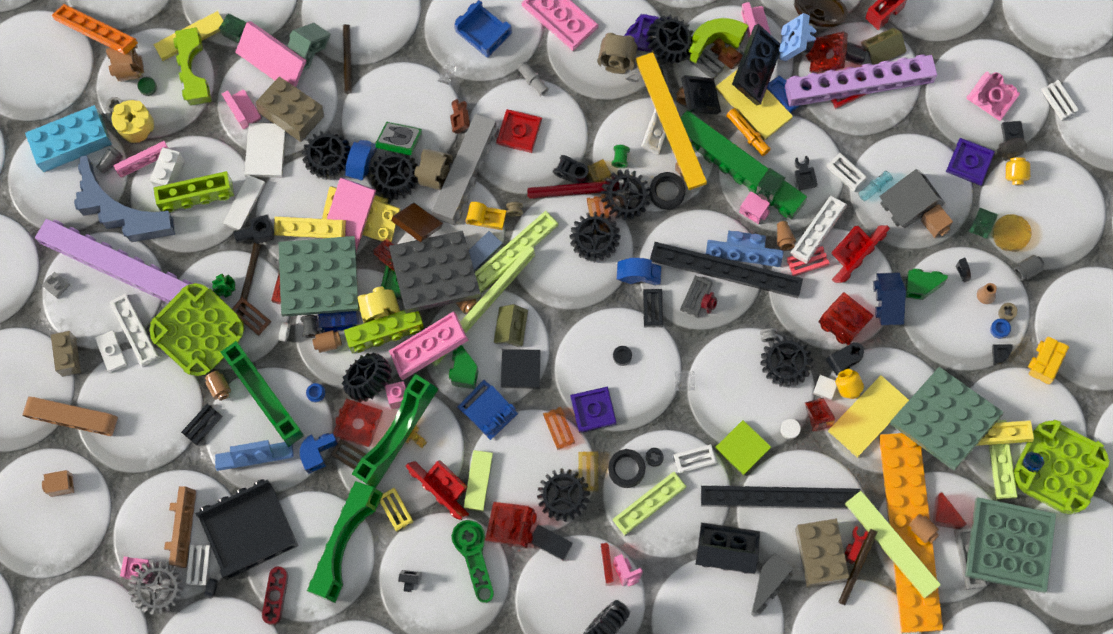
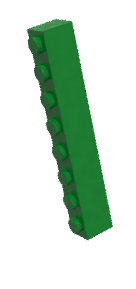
M688 110L681 116V121L694 152L702 154L707 162H713L724 174L728 173L731 175L736 183L746 186L749 192H753L770 203L769 206H774L778 209V212L783 217H789L791 220L806 203L807 196L691 112H688Z

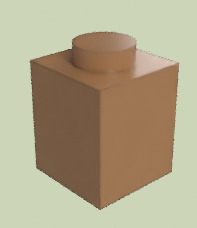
M939 204L926 212L921 219V222L934 238L939 235H946L951 230L950 227L953 223L952 219Z
M64 470L43 474L42 489L50 497L74 493L73 475L69 471Z

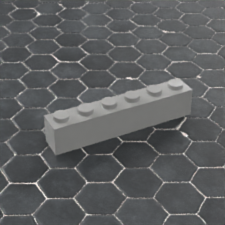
M478 114L474 115L433 207L432 214L436 219L455 225L456 220H460L463 210H461L463 204H467L470 197V188H474L476 184L477 172L482 170L484 165L483 159L491 150L490 143L492 138L495 139L498 134L495 120Z

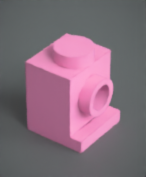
M124 556L120 576L133 580L130 576L134 575L137 577L138 575L135 572L136 565H139V569L142 571L141 564L145 563L149 567L150 560ZM153 572L146 575L142 581L148 582Z

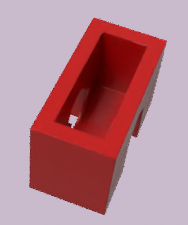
M878 0L868 8L865 19L879 31L888 23L889 17L892 14L896 16L904 9L907 0Z

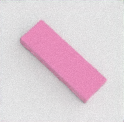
M162 141L113 166L120 177H124L157 161L162 147L167 149L169 147L165 141Z

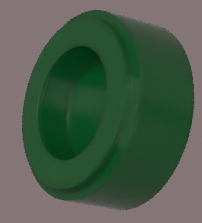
M143 77L138 81L137 88L142 95L150 96L156 92L157 84L153 78Z

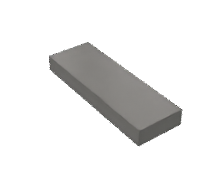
M971 528L954 530L966 590L987 587V583L984 580L965 577Z

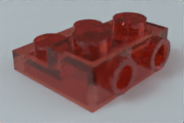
M843 292L823 313L818 323L821 324V328L824 331L833 333L839 343L849 345L872 320L874 315Z
M493 502L485 540L512 547L527 548L533 539L531 527L537 520L535 510L525 505Z

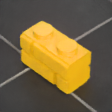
M1047 337L1044 341L1040 340L1036 348L1038 355L1030 360L1028 365L1030 371L1028 374L1046 384H1051L1069 346L1051 337Z

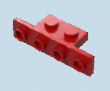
M888 225L878 226L868 236L859 226H854L831 252L843 266L833 277L832 281L834 283L846 282L851 277L852 271L862 265L866 255L874 251V246L887 236V231L890 227Z
M441 460L437 461L428 473L416 461L407 463L405 467L409 470V474L417 478L422 483L423 488L436 497L438 503L447 507L454 518L462 520L469 516V513L457 502V499L468 486Z

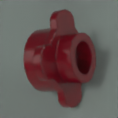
M711 292L710 295L705 294L701 302V308L706 309L707 313L710 314L717 305L714 292Z

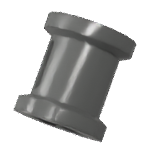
M305 315L300 318L304 328L302 337L314 338L316 334H319L316 325L317 315Z

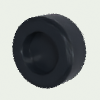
M618 346L613 351V360L617 365H628L632 360V352L627 346Z
M209 579L204 597L210 599L214 597L218 586L217 579Z

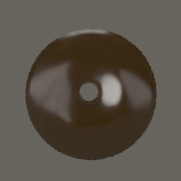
M794 0V8L799 16L803 13L810 15L809 23L818 27L832 28L839 26L845 22L848 15L847 8L841 0Z

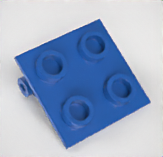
M493 386L464 411L489 440L495 437L518 415L515 411L516 408L509 404Z

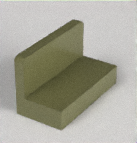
M891 28L861 42L864 49L869 52L872 65L888 61L906 53L902 32L895 28Z
M515 304L499 307L494 343H508L516 347L523 346L528 310Z

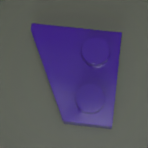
M640 14L636 22L627 29V33L624 36L629 35L635 38L634 42L637 44V50L651 53L652 49H647L650 43L646 42L648 37L646 33L649 30V26L659 17Z

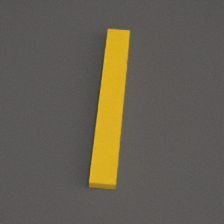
M654 53L637 57V66L688 190L706 185L707 181Z

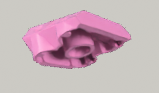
M987 71L981 76L969 95H967V99L1000 121L1020 93L1013 85L1004 83V78L1000 73L995 72L991 74Z

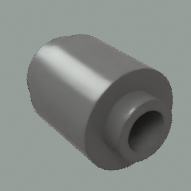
M1031 255L1019 262L1014 268V272L1021 281L1029 280L1044 270L1043 266L1045 264L1040 256Z

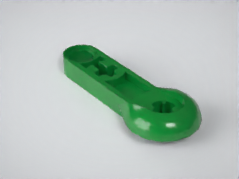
M463 520L453 529L451 535L452 543L466 560L477 599L481 603H489L494 597V591L482 553L485 533L482 526L476 521ZM467 531H469L470 534H474V537H471L472 541L468 542L466 539H463V535L465 536L464 533ZM480 569L481 572H485L482 579L484 583L488 581V585H481L477 588L476 584H480L477 577L474 578V575L477 574L476 570ZM483 588H487L491 592L487 600H483L479 596Z

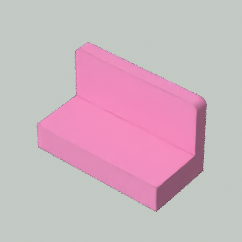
M750 2L743 3L741 13L744 23L749 25L747 29L748 38H750L754 25L757 24L762 26L771 35L763 6L751 8Z
M228 90L222 93L225 102L243 130L249 127V123H256L261 120L260 114L245 90H241L232 96Z

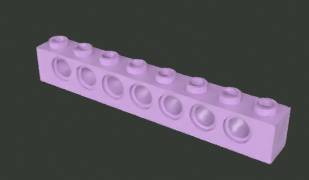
M918 55L915 58H900L893 62L882 61L875 65L865 64L857 68L847 67L839 71L829 70L821 74L811 73L803 77L793 76L787 79L785 90L789 107L847 98L858 94H870L934 83L937 72L932 55ZM911 68L916 69L918 72H913ZM893 71L898 72L900 75H895ZM878 74L882 78H877L875 75ZM857 77L862 78L864 81L857 80ZM838 81H844L846 84H840ZM820 84H826L828 87H822ZM802 87H808L810 90H804Z

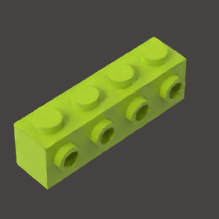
M227 171L153 187L156 205L161 212H173L179 208L188 209L193 207V205L210 204L211 201H224L235 196L232 179Z
M404 310L345 329L344 333L349 349L354 354L364 352L372 347L382 346L390 341H398L408 335H416L425 328L419 311L405 313Z

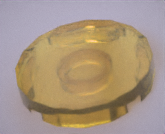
M1015 214L1000 217L994 224L992 234L993 240L998 247L1012 252L1024 249L1030 242L1032 235L1029 223L1021 216Z

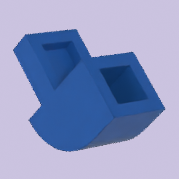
M367 140L353 143L346 163L345 176L364 180L369 173L370 160L377 152L376 144Z
M646 258L624 259L618 261L616 280L629 284L642 281L656 286L661 284L662 266L653 264L651 259Z
M333 433L323 434L318 440H315L311 434L302 442L299 452L300 459L308 474L326 467L321 452L337 445L338 442Z

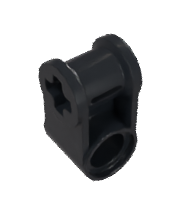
M566 155L560 156L558 166L552 171L554 175L575 184L589 182L588 167L584 163L573 160ZM579 172H584V173H585V174H584L583 176H581V177L577 176V173H579Z
M850 343L843 349L831 354L826 361L836 376H838L841 371L850 369L862 360L864 348L860 343ZM852 350L855 352L859 351L858 356L855 354L851 355Z

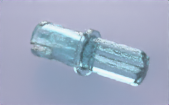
M884 171L875 180H870V184L858 193L860 199L867 201L875 193L881 192V189L893 180L892 175L888 171Z

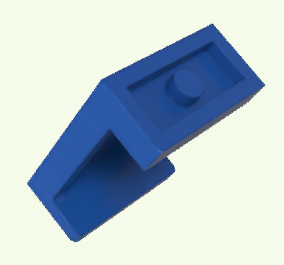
M480 0L472 3L468 7L467 12L463 16L460 15L454 24L456 33L487 58L512 34L511 25L506 21L502 23L482 6Z

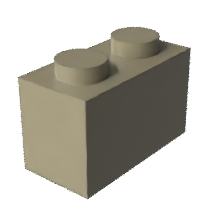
M70 331L51 334L55 371L62 377L81 373L76 336Z

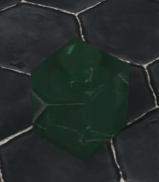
M228 13L219 29L224 37L239 44L247 22Z
M769 168L757 185L756 193L761 199L773 202L783 187L786 177Z
M979 208L969 232L987 239L998 214Z

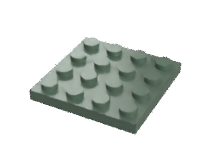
M355 236L278 242L282 317L359 311Z
M938 367L891 420L890 425L955 471L1002 417L1003 411Z
M977 497L974 505L965 577L1046 593L1056 514Z

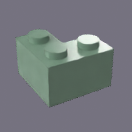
M316 23L294 29L289 36L290 41L287 47L307 60L303 71L310 68L315 53L326 48L331 33Z

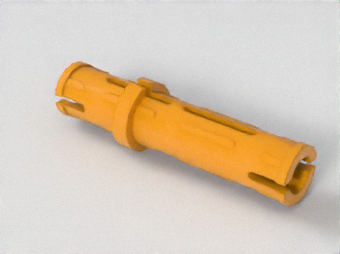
M736 108L731 109L726 117L747 138L748 144L753 145L762 157L768 154L771 148L763 141L761 134L755 132Z

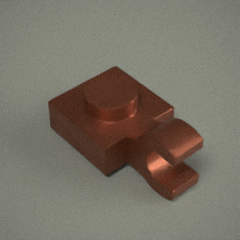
M720 38L713 42L716 45L711 47V51L719 55L718 60L730 69H733L740 63L743 55L731 46L726 48L724 41Z
M455 99L451 103L454 114L450 115L452 132L459 134L469 128L470 122L468 110H466V101L459 103V100Z

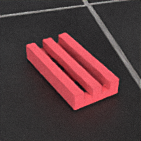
M823 246L819 247L814 255L818 253L820 255L812 257L808 263L820 259L823 260L822 262L798 270L794 268L806 263L802 261L792 263L799 259L793 256L787 257L786 260L792 275L797 276L828 266L829 260L826 258L827 255L824 252Z

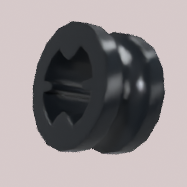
M650 448L646 452L647 463L653 467L660 466L664 460L662 451L659 448ZM652 453L660 455L658 461L655 462L653 459H649V457H652Z

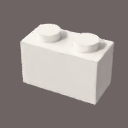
M162 147L149 180L153 187L177 182L185 162L181 153Z

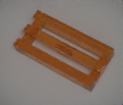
M594 196L591 199L590 197L586 198L590 217L594 216L591 205L594 202L597 216L600 217L599 201L605 198V196ZM606 202L602 203V204H603V209H604V206L607 205ZM604 209L605 219L609 216L608 209ZM599 224V230L604 231L606 233L609 232L607 228H604L602 224Z
M558 407L556 410H550L548 413H543L557 450L575 444L561 407ZM558 413L561 417L567 435L570 439V441L568 442L565 439L559 421L556 417V414ZM552 416L563 442L560 445L548 418Z

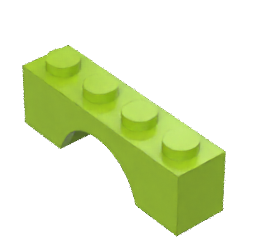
M197 27L175 31L176 38H173V41L179 55H176L178 66H181L182 71L179 72V78L181 83H184V89L182 90L183 99L190 106L212 102L209 84L206 79L199 78L192 73L193 59L198 53L203 51L199 30Z

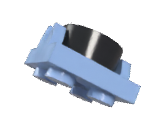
M803 13L782 27V40L779 47L780 60L787 61L797 54L804 56L811 51L816 40L817 30L809 25L810 15Z

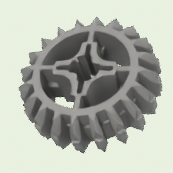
M152 560L149 561V567L142 563V571L138 568L135 569L138 573L137 577L134 575L130 576L135 582L128 583L129 587H134V589L128 591L129 595L135 594L130 599L131 602L138 601L135 607L138 609L142 607V612L144 613L149 609L151 615L155 613V609H157L158 614H162V607L169 611L168 604L175 606L176 603L173 599L181 598L176 594L183 591V588L177 587V585L183 583V580H176L181 574L179 572L174 573L176 568L174 566L169 568L168 562H165L162 566L161 560H157L156 566ZM155 571L150 581L141 583L146 575ZM161 571L168 575L171 586L162 583ZM156 582H158L157 584L163 588L156 589L154 592L153 589L147 586H155ZM140 589L149 591L150 603L142 598ZM169 592L164 600L157 603L162 593Z

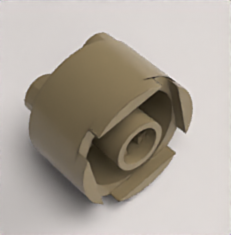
M607 33L601 41L597 60L600 67L601 65L605 66L606 71L615 74H624L629 69L632 71L638 48L634 42L635 38L629 35L621 36Z
M423 149L420 166H417L415 169V177H418L419 185L441 191L450 171V163H453V156L431 149Z

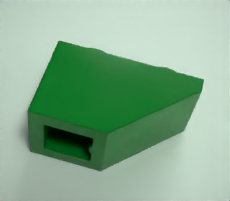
M922 269L909 270L905 282L906 298L924 300L945 284L948 275H944L939 271L929 273L923 272Z
M460 345L457 347V350H453L452 361L455 362L454 367L450 368L449 380H451L453 386L475 389L479 372L478 367L464 347Z

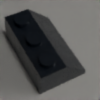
M701 522L695 565L755 574L759 556L760 531Z

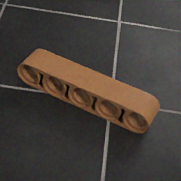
M35 397L27 398L22 416L29 419L106 436H113L118 417L112 414Z

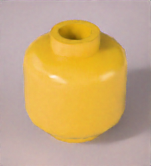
M1010 158V161L1006 163V180L1011 181L1012 185H1024V181L1030 179V162L1026 161V158Z
M845 369L836 378V386L840 395L844 398L855 399L860 396L864 389V384L857 371Z

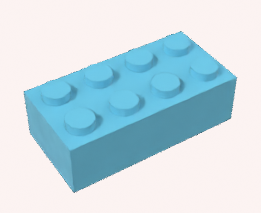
M95 105L25 133L35 162L43 173L112 145L101 113Z

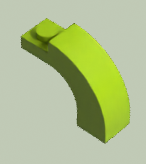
M717 18L703 23L693 34L691 41L693 44L689 50L691 53L690 61L697 63L704 49L717 38L738 49L749 25L730 18Z

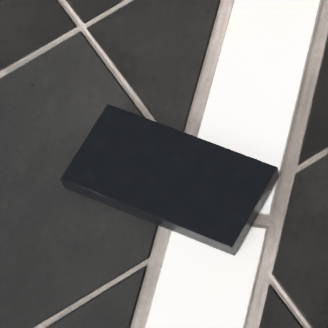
M759 24L753 27L732 85L756 106L762 103L780 55V43Z

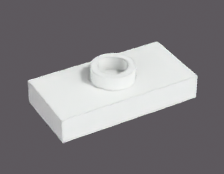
M113 330L95 337L109 373L127 366Z

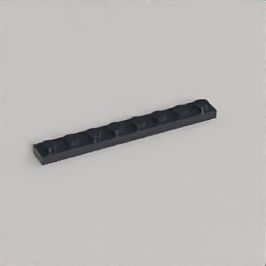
M654 242L650 257L652 262L794 298L799 297L803 278L659 242Z
M701 485V506L848 509L845 503L859 493L861 489Z

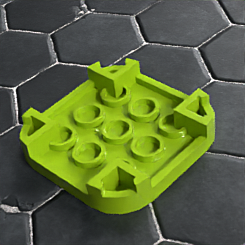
M199 283L183 287L150 323V335L153 343L158 345L185 373L194 376L205 375L213 370L224 358L221 351L235 341L239 343L245 329L240 316L211 288Z
M1045 421L1034 429L1033 442L1026 443L1014 467L1016 486L1023 493L1059 512L1068 515L1077 514L1091 503L1093 494L1106 468L1109 466L1108 454L1101 442H1094L1061 425V421Z

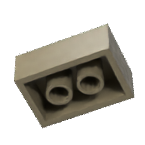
M280 76L256 101L257 110L260 115L278 125L300 142L324 118L323 106Z
M837 518L797 525L795 531L807 588L847 581L849 574Z

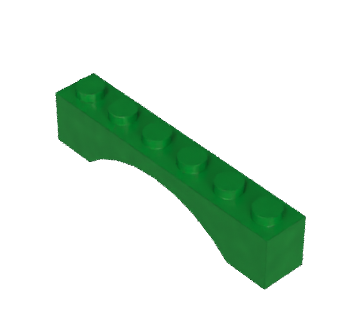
M235 341L223 349L221 354L286 445L290 447L304 437L300 428L270 389L238 342Z
M414 375L404 391L403 400L391 426L376 446L361 458L352 473L353 476L369 486L375 488L378 486L437 393V387L420 376Z
M355 481L350 489L347 501L342 507L339 519L333 528L332 535L325 546L324 553L317 564L316 571L309 582L307 592L336 603L343 587L342 560L346 545L359 524L376 511L383 495L381 491L375 487Z

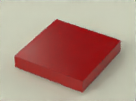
M506 109L496 144L532 153L542 117Z

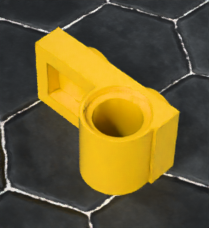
M471 202L468 208L466 224L503 230L506 210L489 208L480 202Z

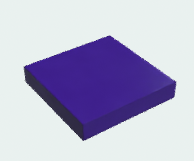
M959 138L946 172L981 186L995 151Z
M608 386L570 395L579 433L617 425Z

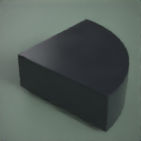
M962 258L958 261L956 269L962 281L967 282L971 279V272L966 258Z
M1013 344L992 345L993 365L1004 362L1010 356Z

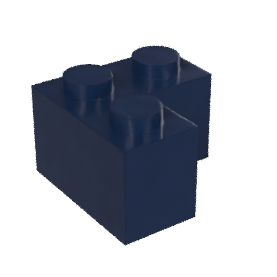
M900 272L876 273V280L873 281V292H876V301L879 302L878 306L875 307V317L879 318L881 325H903L906 289Z

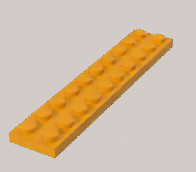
M903 433L880 434L879 443L888 522L937 580L933 543L928 541L925 544L909 526L911 521L919 514L923 517L926 516L930 520L921 446ZM893 562L901 633L942 631L943 625L938 588L924 598Z

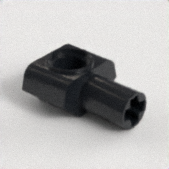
M268 214L251 218L250 227L233 231L236 243L254 239L256 244L274 240V231Z

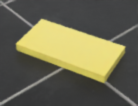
M736 70L716 86V90L733 108H736L739 114L756 132L761 134V138L765 141L788 123L793 116L768 89H766L760 105L756 106L732 85Z
M880 375L828 432L858 458L890 424L891 420L909 399Z

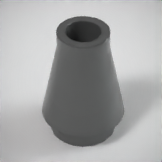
M111 146L110 149H106L96 168L105 174L113 165L121 161L123 155Z

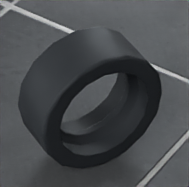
M672 172L658 174L650 184L649 194L651 195V201L660 209H675L684 200V181L680 176ZM668 181L676 184L679 190L677 197L669 201L659 198L656 189L660 183Z
M631 449L619 450L609 460V476L613 483L619 487H635L644 478L646 466L644 459L638 452ZM625 457L634 459L639 468L637 475L629 480L621 479L615 471L617 462Z

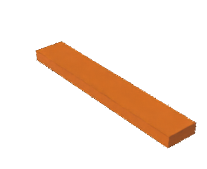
M65 4L52 14L55 21L124 55L138 44L136 38Z

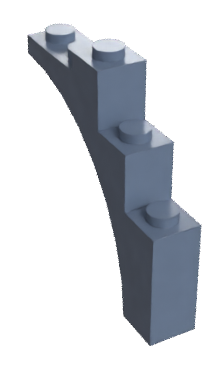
M80 157L78 170L80 175H82V181H80L81 191L76 192L77 199H74V205L76 210H79L83 216L98 213L99 222L106 229L122 227L124 237H127L130 242L175 235L174 220L169 211H139L113 200L100 187L95 176L93 163L89 157Z

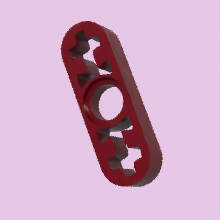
M280 566L272 568L268 577L262 619L269 625L278 624L282 617L289 576L288 572ZM279 571L282 575H284L283 578L279 579L278 583L279 585H282V588L272 586V584L276 585L277 579L274 577V574H278ZM274 590H278L281 594L280 599L277 601H271L270 594ZM269 603L272 605H279L278 608L274 607L273 612L277 616L276 618H272V621H270V618L267 617V614H270L272 611V607L268 606Z

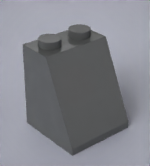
M918 169L912 171L879 196L882 200L880 202L886 212L889 210L893 215L891 217L892 221L897 227L900 225L903 228L921 219L926 212L938 204L940 206L945 204L925 174Z

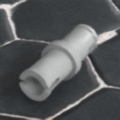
M526 61L517 67V70L526 78L527 84L532 85L540 96L549 90L539 78L540 75L534 72Z

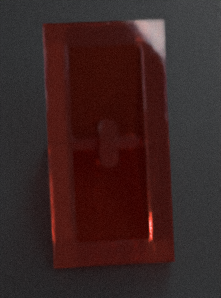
M824 398L805 402L813 432L833 426L835 417Z
M943 492L939 493L935 498L932 523L936 526L952 529L964 528L967 523Z

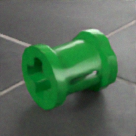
M625 145L614 146L615 154L611 165L616 168H627V155L630 152V148Z

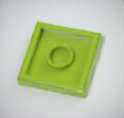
M742 420L715 448L744 476L771 449V446Z

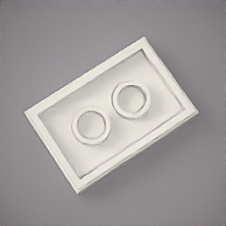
M249 123L245 177L250 175L252 177L282 178L286 132L275 123Z

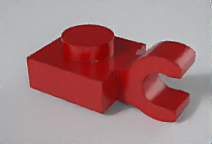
M857 526L852 531L854 542L853 544L849 543L844 552L847 555L846 562L851 564L854 563L863 541L868 535V531H865L863 536H858Z

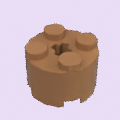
M137 45L126 55L112 48L106 49L107 56L111 62L109 72L111 76L116 77L117 81L124 82L143 77L140 73H144L142 56H138L135 50L138 48Z

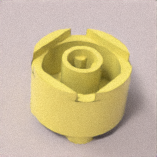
M127 100L115 105L112 123L122 138L131 143L144 141L149 133H152L154 120L141 101Z
M383 286L373 289L372 293L357 297L364 323L400 312L394 291L385 290Z

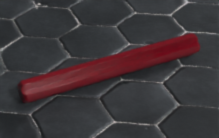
M602 181L527 188V195L531 199L600 193L601 191H606L601 186L607 183ZM619 181L614 184L612 191L620 190Z

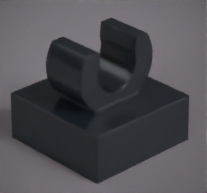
M402 570L399 573L398 582H405L404 592H412L414 590V584H418L421 581L422 572Z

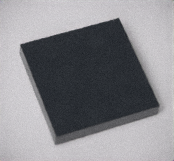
M689 75L681 77L688 112L716 115L721 112L714 78Z
M502 349L501 388L540 389L541 351Z

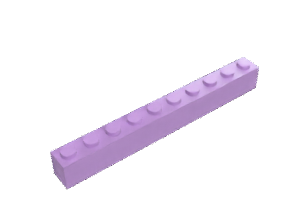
M45 219L35 236V239L40 244L167 303L183 287L193 284L185 279L183 281L178 280L177 276L170 272L165 274L160 271L159 267L153 264L148 266L138 257H128V254L123 250L118 249L115 251L111 249V245L105 242L100 244L96 242L94 237L88 234L83 236L73 227L65 228L63 223L55 219L53 221Z

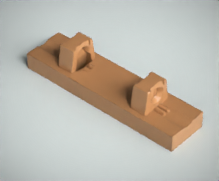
M179 486L177 503H170L169 511L175 512L172 542H165L164 550L170 551L169 565L178 568H187L196 490L186 486Z

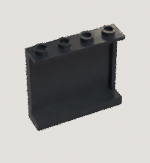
M268 479L256 481L254 486L248 489H239L235 492V495L222 497L217 501L218 503L212 506H203L199 509V512L195 513L200 519L221 569L219 570L221 576L225 580L233 578L299 546L275 490Z

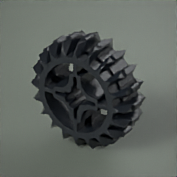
M670 14L667 17L661 16L659 19H655L653 24L649 26V30L646 33L648 36L646 42L650 44L647 49L653 50L652 52L657 55V60L662 58L663 63L669 61L670 65L674 62L678 64L686 60L687 56L691 54L689 50L693 44L691 42L693 31L688 30L690 24H683L684 19L679 21L678 16L672 18Z
M329 130L326 134L320 131V136L313 134L314 139L308 138L309 144H304L305 151H302L304 157L302 160L306 164V169L310 170L312 175L316 174L317 178L323 175L326 180L329 175L334 179V174L336 173L341 176V170L346 171L345 165L351 149L349 141L347 139L344 140L345 138L342 134L338 136L336 131L332 135ZM335 145L342 149L341 155L335 152ZM314 154L320 158L319 165L313 161Z
M385 152L384 158L379 156V162H373L375 167L370 169L372 173L370 174L371 184L375 187L377 193L380 192L382 197L387 195L389 200L392 196L398 200L399 195L405 198V193L412 194L411 188L416 189L417 185L415 183H419L418 177H415V169L418 164L415 163L413 157L410 158V155L405 154L403 156L402 153L396 154L395 152H391L392 155H389ZM405 166L410 170L408 178L403 174ZM382 172L387 176L385 184L381 181Z
M626 169L624 174L622 170H618L617 175L613 172L611 178L607 177L605 179L607 184L601 186L606 190L600 192V195L606 197L601 199L602 203L607 202L604 209H611L609 215L615 212L616 219L622 215V220L624 221L627 217L633 220L634 215L636 217L641 216L640 211L645 212L646 208L644 206L650 204L649 201L645 200L651 198L650 194H646V192L650 191V187L645 188L644 186L648 182L647 180L641 182L642 175L635 177L636 171H633L631 175L629 169ZM623 180L621 190L612 191L614 184ZM631 183L636 186L638 191H634L631 188ZM626 191V194L629 195V197L626 198L625 195H622V193ZM613 198L620 201V207L616 205ZM639 199L637 206L634 209L628 210L630 201Z
M596 211L594 216L591 217L590 213H586V219L580 216L581 222L575 221L574 225L576 227H571L573 234L569 235L572 240L570 244L574 247L575 253L579 252L580 258L586 255V261H589L590 257H592L595 263L597 261L596 258L600 257V261L603 262L604 255L610 258V252L615 253V247H619L618 240L621 239V235L618 233L620 229L616 227V221L611 222L610 216L604 219V213H601L600 217L597 216ZM592 225V228L589 231H584V233H581L586 227ZM598 225L605 227L609 233L599 230ZM596 230V235L598 236L596 239V243L594 244L593 236L595 235ZM580 241L590 243L592 249L586 248ZM607 241H609L606 246H604L601 249H598V246L601 243H606Z
M783 336L782 341L777 337L775 338V343L770 341L769 347H764L765 353L761 354V358L764 360L760 362V365L765 366L762 368L763 373L769 372L766 375L767 379L773 377L772 384L779 381V387L786 383L787 388H790L791 382L794 386H798V380L803 383L805 381L804 376L809 377L810 373L808 370L813 368L810 364L813 362V358L809 357L811 351H805L807 344L800 346L801 339L796 343L793 336H791L790 341L787 340L786 336ZM787 348L794 351L788 353L785 352L783 349ZM773 353L777 355L776 358L779 361L776 367H773L771 363ZM798 356H800L802 360V368L800 369V371L797 369V365L795 364V360ZM784 359H786V360H787V359H789V360L791 359L789 365H788V363H787V364H782V363H783V360H784ZM788 371L792 375H784L780 372Z
M374 352L371 354L367 353L365 356L361 355L358 360L355 359L350 368L345 370L346 375L342 377L345 393L351 399L358 402H367L369 398L373 400L374 396L379 395L381 390H385V385L389 384L388 380L391 379L390 374L392 372L389 362L382 355Z
M561 468L558 475L553 470L554 476L552 478L549 474H546L548 481L541 480L544 488L538 487L537 489L543 493L537 495V499L543 500L538 504L540 507H544L542 510L544 514L549 512L548 517L550 519L556 514L555 520L558 522L561 516H563L564 522H567V516L575 520L573 514L577 513L578 516H581L582 513L579 509L586 510L587 507L583 503L590 502L588 498L584 497L590 495V491L585 490L589 485L588 483L582 484L585 480L583 476L577 479L579 476L578 472L571 476V469H568L567 473L564 474V469ZM567 480L573 482V484L563 487L557 482ZM553 487L556 494L549 503L548 493L550 488ZM578 487L580 495L575 504L571 497ZM558 489H560L561 492L563 491V493H567L568 500L564 497H561ZM560 504H567L570 509L558 510L554 507Z
M614 600L597 615L583 634H616L629 618L630 610L624 603Z

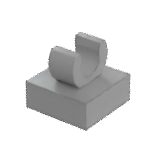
M55 271L42 284L57 299L70 285Z

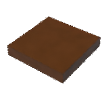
M412 203L395 214L391 220L419 242H422L441 229L443 225L441 221L416 203Z

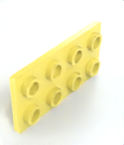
M329 187L322 219H327L336 187ZM375 195L362 235L390 244L392 243L396 224L391 220L395 214L400 212V208L389 205V199Z

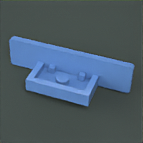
M728 230L727 242L707 241V255L727 260L781 267L783 258L782 250L765 248L766 236Z
M269 440L231 446L230 452L215 455L216 471L292 458L293 444L288 447L285 442L270 444Z

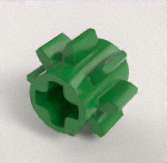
M220 274L212 281V289L219 297L224 295L227 298L232 295V292L236 291L235 281L229 274L226 276Z

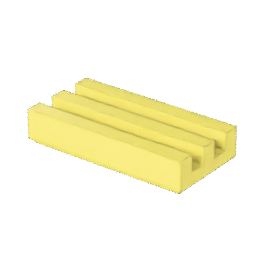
M395 487L383 493L380 503L396 532L413 523ZM391 494H394L407 520H403L390 496ZM385 497H387L390 505L392 506L396 516L400 521V524H396L393 516L391 515L387 505L383 500Z

